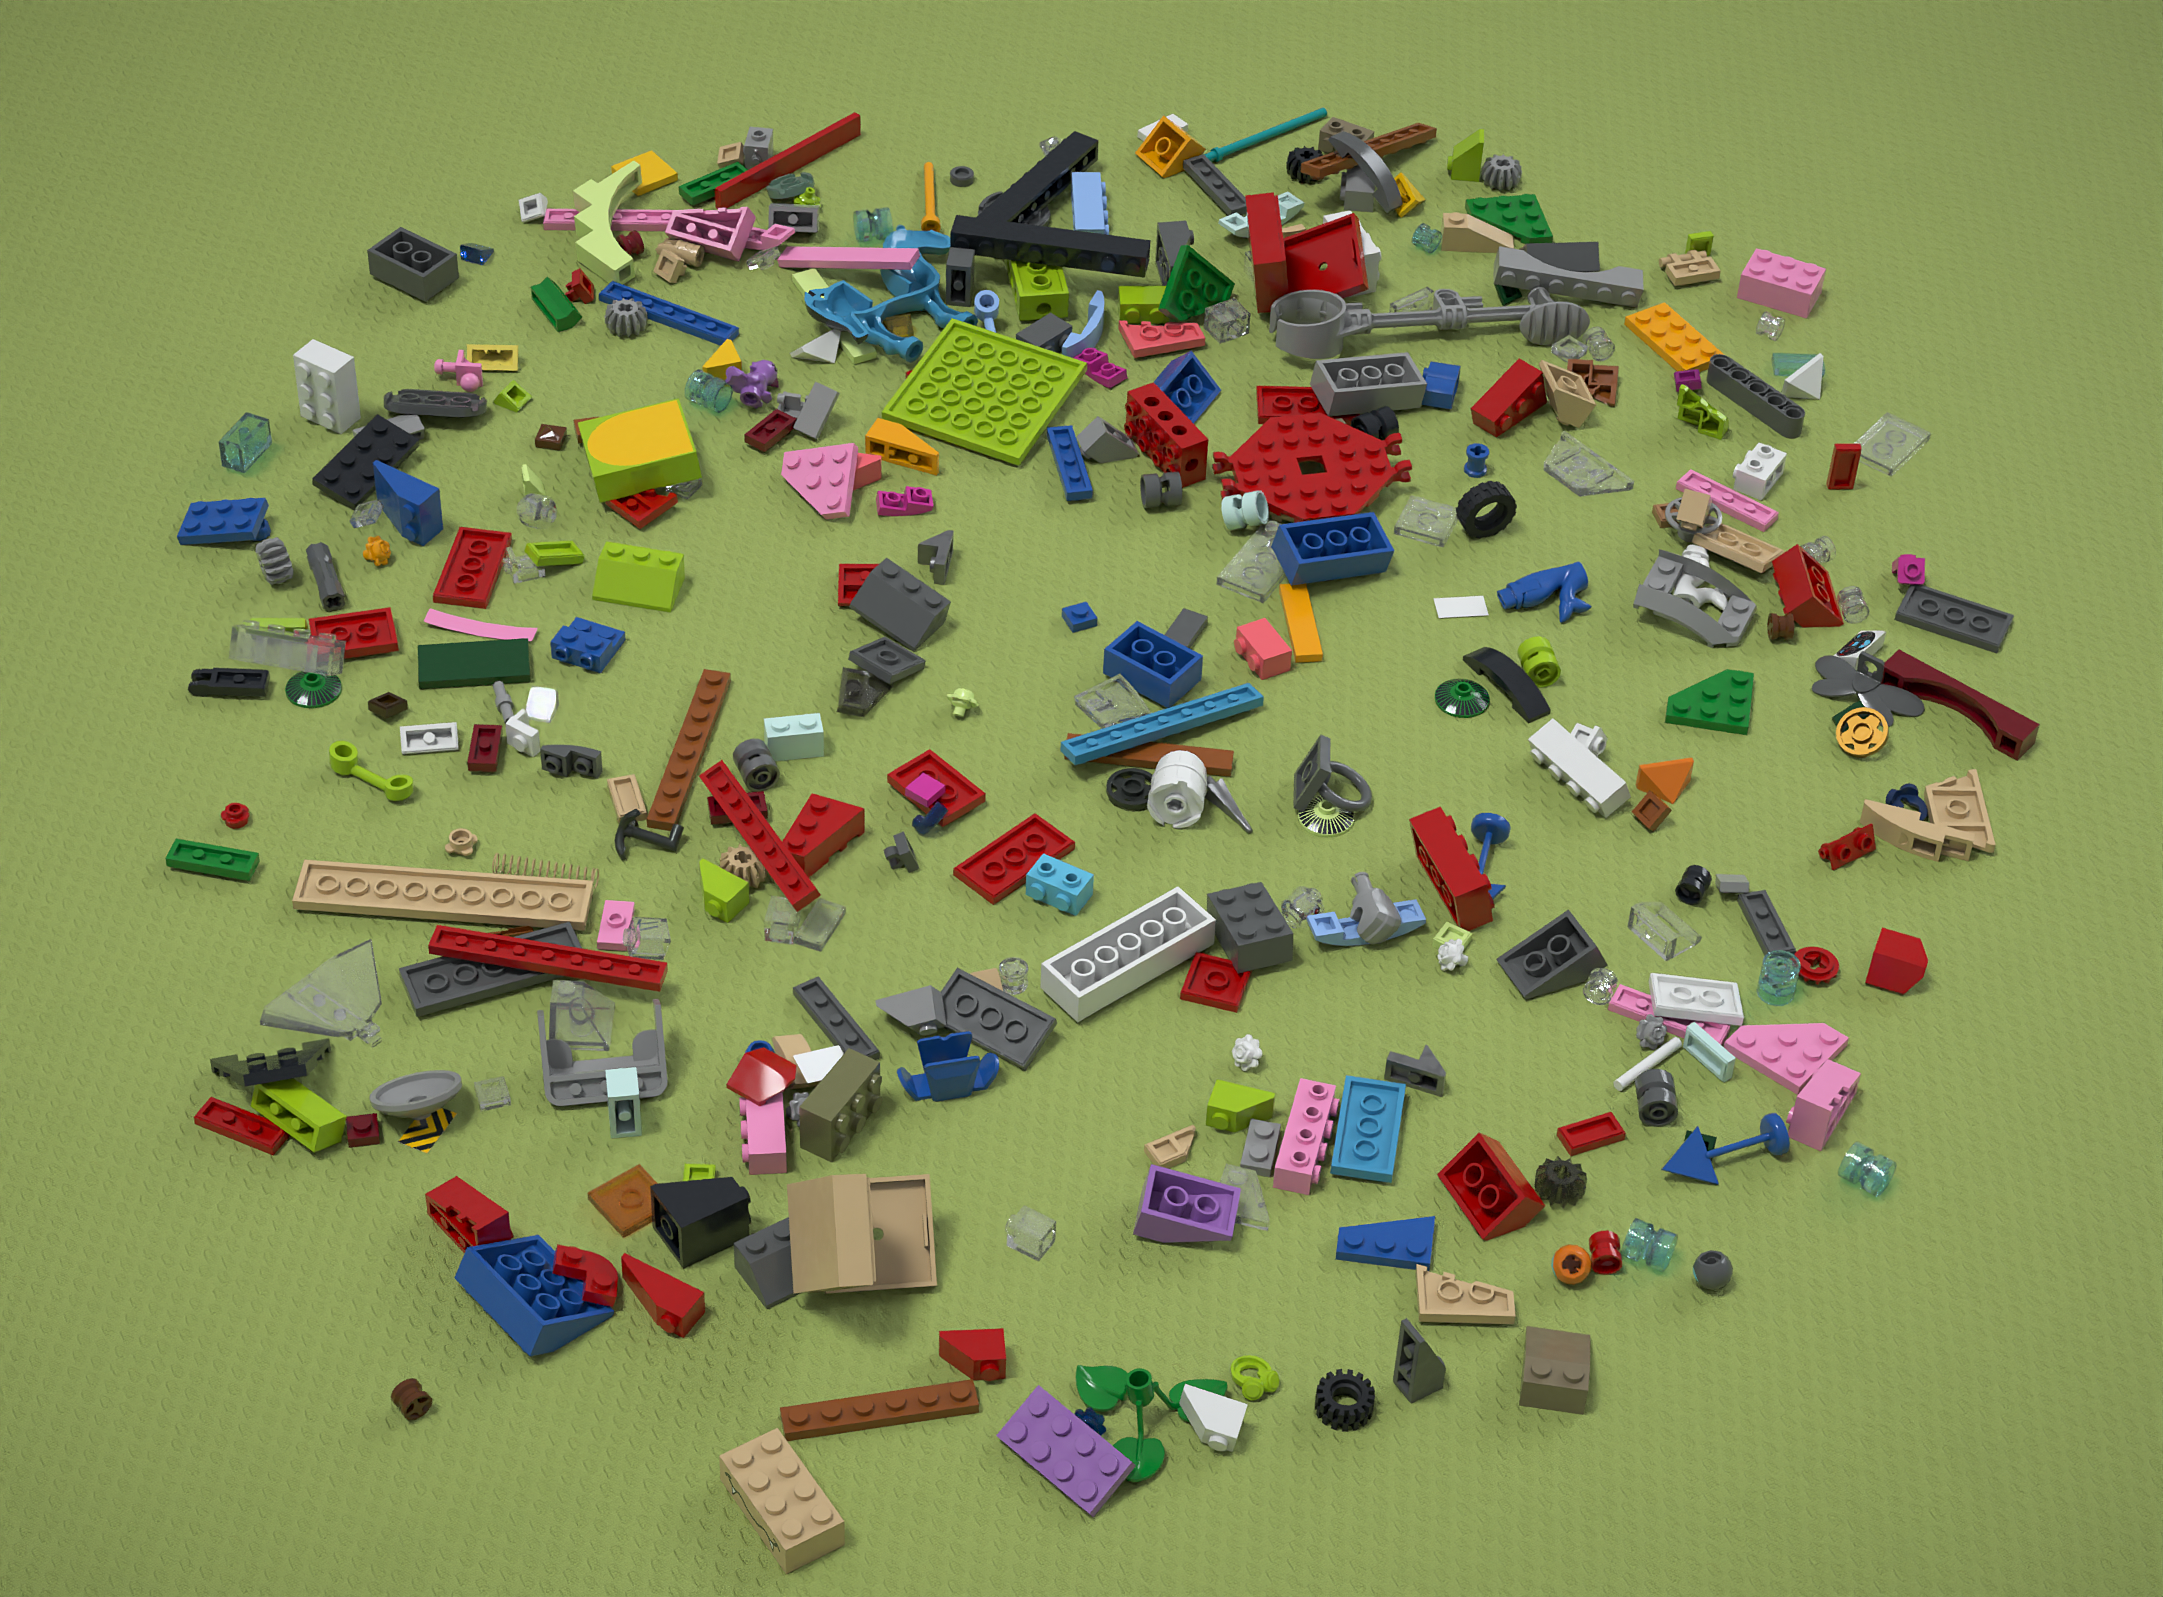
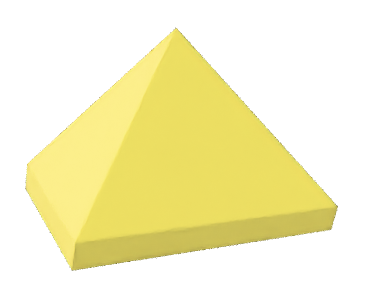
M467 344V360L470 363H481L482 371H518V345Z

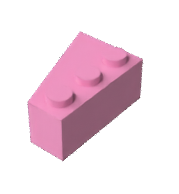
M1829 1059L1826 1060L1820 1069L1816 1068L1811 1080L1798 1094L1795 1106L1791 1108L1786 1123L1790 1124L1789 1138L1822 1151L1854 1098L1861 1073Z

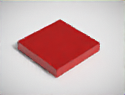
M1196 952L1180 992V999L1237 1013L1252 970L1237 973L1231 960Z

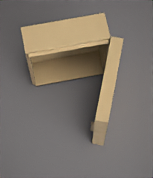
M866 1174L830 1175L787 1184L794 1294L813 1292L832 1294L937 1286L930 1174L869 1178L866 1177ZM874 1228H880L883 1231L882 1239H873Z

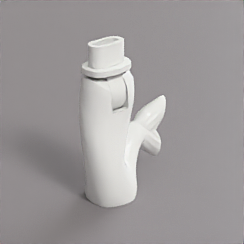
M1688 545L1682 556L1710 568L1707 549L1697 545ZM1682 572L1671 592L1672 595L1693 604L1697 608H1700L1704 603H1713L1724 611L1728 603L1727 599L1730 598L1726 593L1717 587L1714 589L1696 588L1702 585L1704 580Z

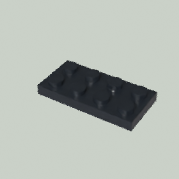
M377 414L312 478V485L355 511L376 490L373 462L378 460L397 469L419 447V439Z

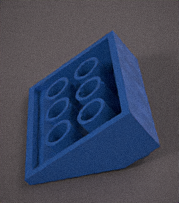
M540 1235L467 1247L455 1279L529 1356L556 1351L611 1318L615 1312L610 1306L582 1301L584 1280L552 1274L555 1251Z

